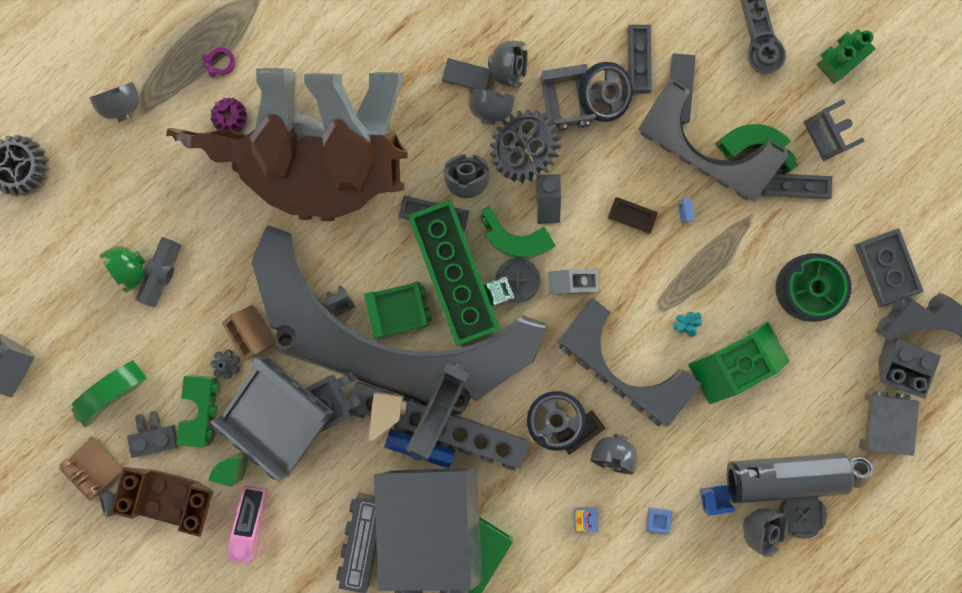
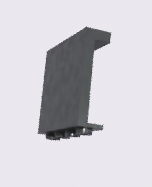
M268 356L255 357L251 365L254 369L221 417L212 420L210 423L216 427V431L219 434L229 438L233 442L234 447L244 451L254 464L260 465L266 470L270 478L280 481L289 477L332 417L334 411Z

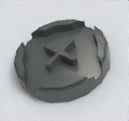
M509 259L497 270L495 278L496 288L500 295L508 301L515 303L525 302L532 298L539 289V271L527 259Z
M817 497L787 499L780 506V512L788 520L787 532L795 537L803 539L814 537L826 524V509Z

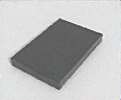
M900 228L854 244L878 307L892 304L902 298L903 295L910 297L924 292Z

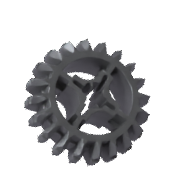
M15 135L14 137L6 136L5 140L0 139V190L3 194H11L15 197H18L20 194L27 196L29 191L37 192L36 185L39 187L43 186L40 180L48 178L44 171L50 170L49 166L45 165L49 159L43 156L46 151L39 148L38 142L20 135ZM19 149H25L30 158H24L23 154H20ZM4 173H9L11 178H14L15 183H10Z

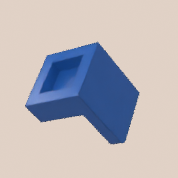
M726 485L700 489L703 511L708 516L735 512V506L730 503L729 491Z

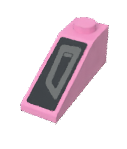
M244 486L230 536L226 560L250 563L256 557L267 489Z

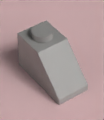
M569 269L548 272L549 295L599 292L598 269Z

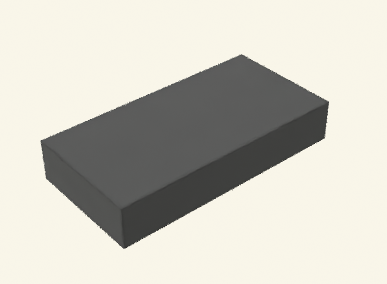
M447 58L442 81L469 89L486 90L491 69Z

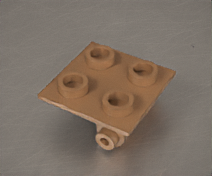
M93 437L69 459H65L59 464V470L89 501L94 499L123 469Z

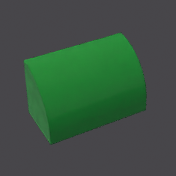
M245 452L237 453L221 461L211 471L208 481L232 487L243 480L249 456Z

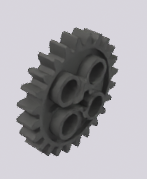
M527 109L525 115L519 110L516 118L510 114V121L503 120L504 127L496 128L499 134L492 135L496 142L490 144L494 151L490 152V155L494 158L491 162L497 166L496 170L502 173L501 175L511 179L513 182L519 180L521 183H524L525 178L532 182L533 175L540 179V171L543 170L548 173L549 171L546 166L548 164L554 166L555 163L552 161V158L559 157V154L555 152L556 149L562 147L557 142L562 139L557 133L559 128L554 125L555 122L545 113L541 114L538 110L532 113ZM518 130L520 131L521 137L526 141L525 143H523L522 139L519 137ZM539 147H542L541 150L536 153L537 149Z

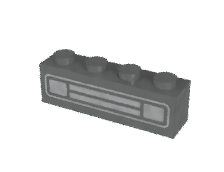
M358 493L356 499L352 498L349 512L353 513L352 520L348 521L346 525L345 535H348L347 544L342 546L340 557L344 558L343 567L339 566L336 580L340 581L338 589L366 593L369 587L377 545L375 496Z

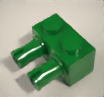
M857 29L850 34L847 31L837 40L838 46L834 49L830 46L820 55L823 59L816 65L835 84L876 50L871 44L874 39L872 32L868 30L861 32Z

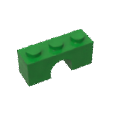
M184 376L181 399L195 402L198 406V416L195 420L179 422L176 445L204 448L213 442L215 429L212 428L210 422L217 416L215 397L218 396L220 384L217 383L218 377Z

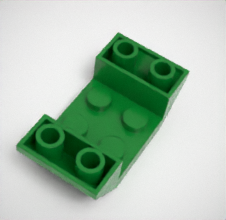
M765 322L748 331V335L712 354L707 353L688 363L695 379L701 383L700 388L709 404L735 396L777 374L790 362L769 322Z

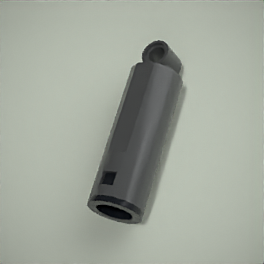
M843 453L730 461L727 464V485L730 498L735 504L848 495L852 492L853 487L860 488L867 483L873 473V466L871 462L863 457H856L850 461Z

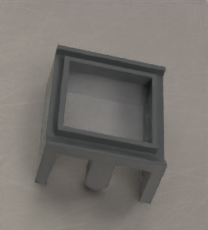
M844 99L822 109V111L803 121L823 162L865 142L862 137L845 145L840 132L852 127L853 122L851 119H845L835 124L829 113L844 105Z

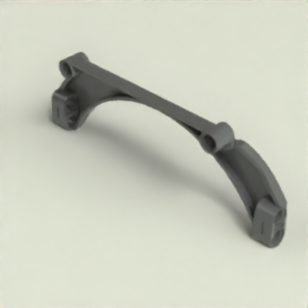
M268 225L263 232L252 260L270 327L277 330L274 339L275 344L281 353L342 375L352 372L356 380L404 395V397L427 405L431 400L446 364H460L466 368L465 372L469 373V376L459 396L463 400L464 406L460 408L454 406L452 414L455 415L466 411L470 399L478 401L494 388L532 364L546 327L544 322L522 316L505 330L470 346L437 352L397 349L379 344L359 335L327 311L312 293L300 272L294 254L291 233ZM284 338H291V339H292V342H291L290 345H288V346H282V345H280L282 339H284Z

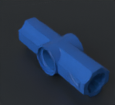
M390 428L384 448L411 456L416 460H423L406 451L413 435ZM436 443L427 462L450 468L455 449Z

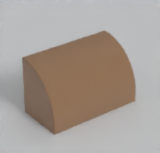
M253 305L231 314L222 322L244 362L275 344Z

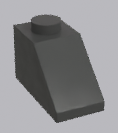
M560 174L541 175L540 179L536 177L537 224L560 223Z

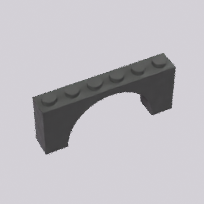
M670 78L640 124L638 130L641 131V135L648 140L654 139L661 143L660 146L664 150L677 153L683 162L687 164L693 163L698 166V170L704 175L710 176L711 174L718 179L717 181L722 186L735 189L741 198L755 201L787 159L788 151L767 139L756 151L738 159L719 160L702 154L689 142L682 126V108L690 90Z
M591 298L557 340L561 344L559 348L569 356L571 353L579 358L577 363L586 370L590 367L596 371L595 377L602 383L606 384L607 381L614 386L613 391L621 398L625 396L632 400L630 405L639 412L645 410L649 413L648 419L659 427L662 424L668 427L700 387L701 383L683 369H678L665 381L652 386H632L619 380L607 367L601 351L602 329L611 312Z

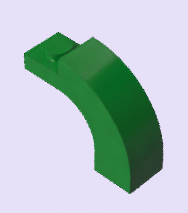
M748 124L733 129L718 140L715 145L727 160H731L745 149L760 148L767 139H770L784 149L791 140L773 127L762 124ZM787 150L788 157L780 167L783 174L790 172L798 166L796 157L790 150Z
M490 206L481 210L483 216L480 219L486 229L491 228L492 230L485 234L486 239L494 248L505 255L515 258H532L542 255L556 246L544 226L529 235L515 236L504 230Z
M134 360L103 377L72 403L73 408L71 411L75 419L81 422L84 428L91 425L111 404L137 389L146 380L147 377Z

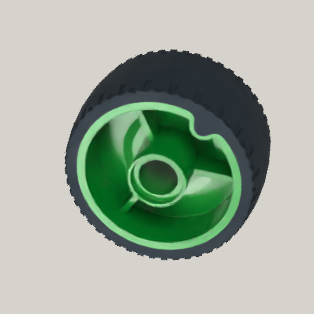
M811 253L792 259L781 269L777 277L775 291L779 304L789 315L802 321L818 322L838 315L845 308L851 297L852 283L848 271L840 261L829 255ZM814 281L817 283L818 286L817 293H815L812 290V284Z

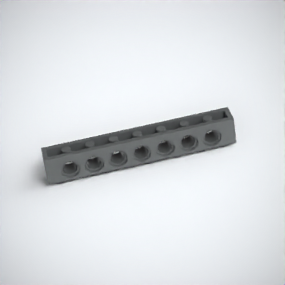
M357 381L350 399L363 393L366 401L352 408L357 417L364 418L365 415L371 417L372 410L368 407V400L373 398L374 393H395ZM404 397L403 401H407L406 415H401V419L394 424V429L407 433L408 430L415 432L418 425H414L411 422L410 416L414 413L423 416L428 405ZM451 413L437 444L447 448L453 445L459 447V452L472 455L473 452L481 455L480 459L493 463L496 460L502 462V467L515 470V468L521 469L530 442L527 439ZM461 428L466 432V436L462 440H457L453 436V431ZM476 437H486L488 440L486 446H476L474 443ZM501 443L509 446V451L504 455L498 454L496 451V447Z

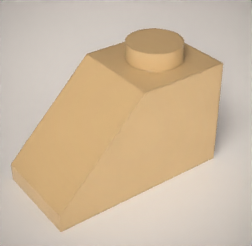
M374 393L368 441H374L401 419V415H406L407 401H403L404 395Z

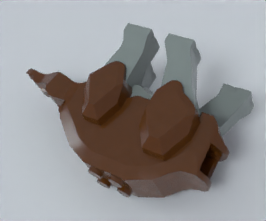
M257 68L256 81L262 91L255 130L248 135L228 129L197 133L167 128L166 136H172L175 141H181L186 148H201L214 162H232L233 171L239 173L240 179L264 201L290 215H298L300 220H311L312 216L321 217V221H335L337 217L360 210L380 193L404 190V183L400 182V159L408 158V152L400 143L398 136L389 129L396 100L403 84V73H369V89L357 114H355L342 84V74H304V84L317 101L322 119L320 120L312 115L299 113L295 97V72H293V69Z

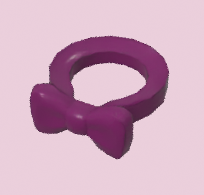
M216 48L208 56L206 54L201 55L210 77H215V74L226 75L232 72L235 67V57L227 48ZM218 53H225L230 58V64L225 69L212 68L210 62Z

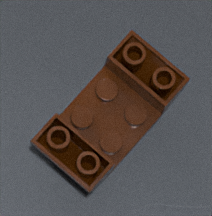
M123 467L110 513L131 519L139 515L177 525L179 526V532L201 537L214 491L199 481L162 471Z

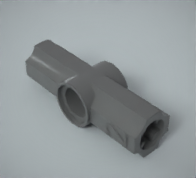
M161 237L153 258L145 265L143 271L145 278L135 300L142 304L156 307L164 286L173 277V265L182 244Z

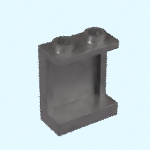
M873 391V395L865 394V399H869L866 440L860 439L859 448L867 451L914 456L919 401L912 400L911 395L896 393V398L888 397V392Z

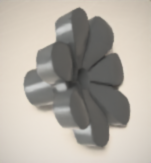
M229 349L224 352V355L220 351L214 354L216 360H212L210 363L211 367L216 368L213 374L216 377H220L223 374L225 379H231V373L237 374L239 372V367L235 366V364L240 362L239 356L231 357L232 351Z

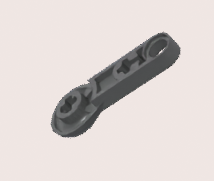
M741 0L751 39L748 61L757 72L771 74L784 65L786 51L783 44L774 35L766 1L758 0L754 5L753 2L756 0ZM754 6L756 11L761 12L758 17L755 13H751ZM765 50L768 54H772V56L769 59L767 58V56L762 55L765 52Z

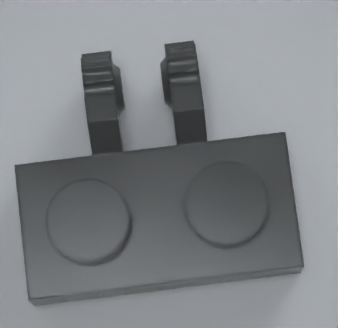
M152 411L149 414L150 424L153 430L149 431L147 430L144 415L138 414L135 417L139 433L127 436L131 458L179 447V445H176L175 426L171 425L161 428L158 412Z

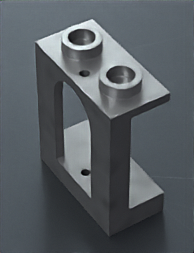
M587 64L545 70L541 73L547 116L555 122L554 125L559 128V131L569 129L568 126L577 125L578 128L590 126L591 122H594L596 114L587 115L581 107V101H579V84L584 73L588 70ZM575 80L580 115L579 117L562 119L558 113L554 84Z

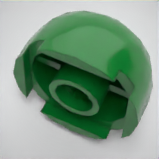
M115 246L99 255L100 258L106 257L107 261L103 262L116 283L118 285L122 283L126 286V288L122 289L124 292L127 293L134 289L144 278L142 264L145 263V260L138 251L133 253L128 247Z

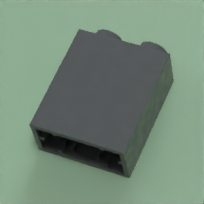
M477 467L392 470L374 474L378 591H394V593H423V591L468 593V590H472L482 582Z

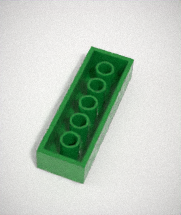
M447 200L408 215L456 346L500 330L452 200Z

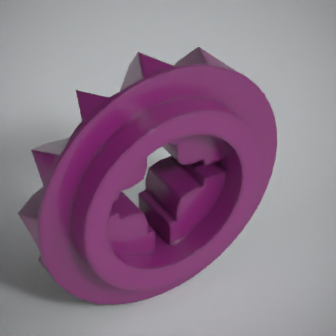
M223 97L219 102H215V106L211 109L210 120L217 130L228 129L238 132L246 123L247 112L240 101L234 98ZM231 109V113L237 118H228V121H225L226 118L221 113H227Z

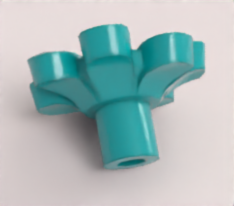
M688 312L686 317L680 314L676 317L678 322L674 323L673 327L678 333L687 331L688 336L693 337L697 334L695 327L702 325L701 313L697 312L694 314L693 312Z

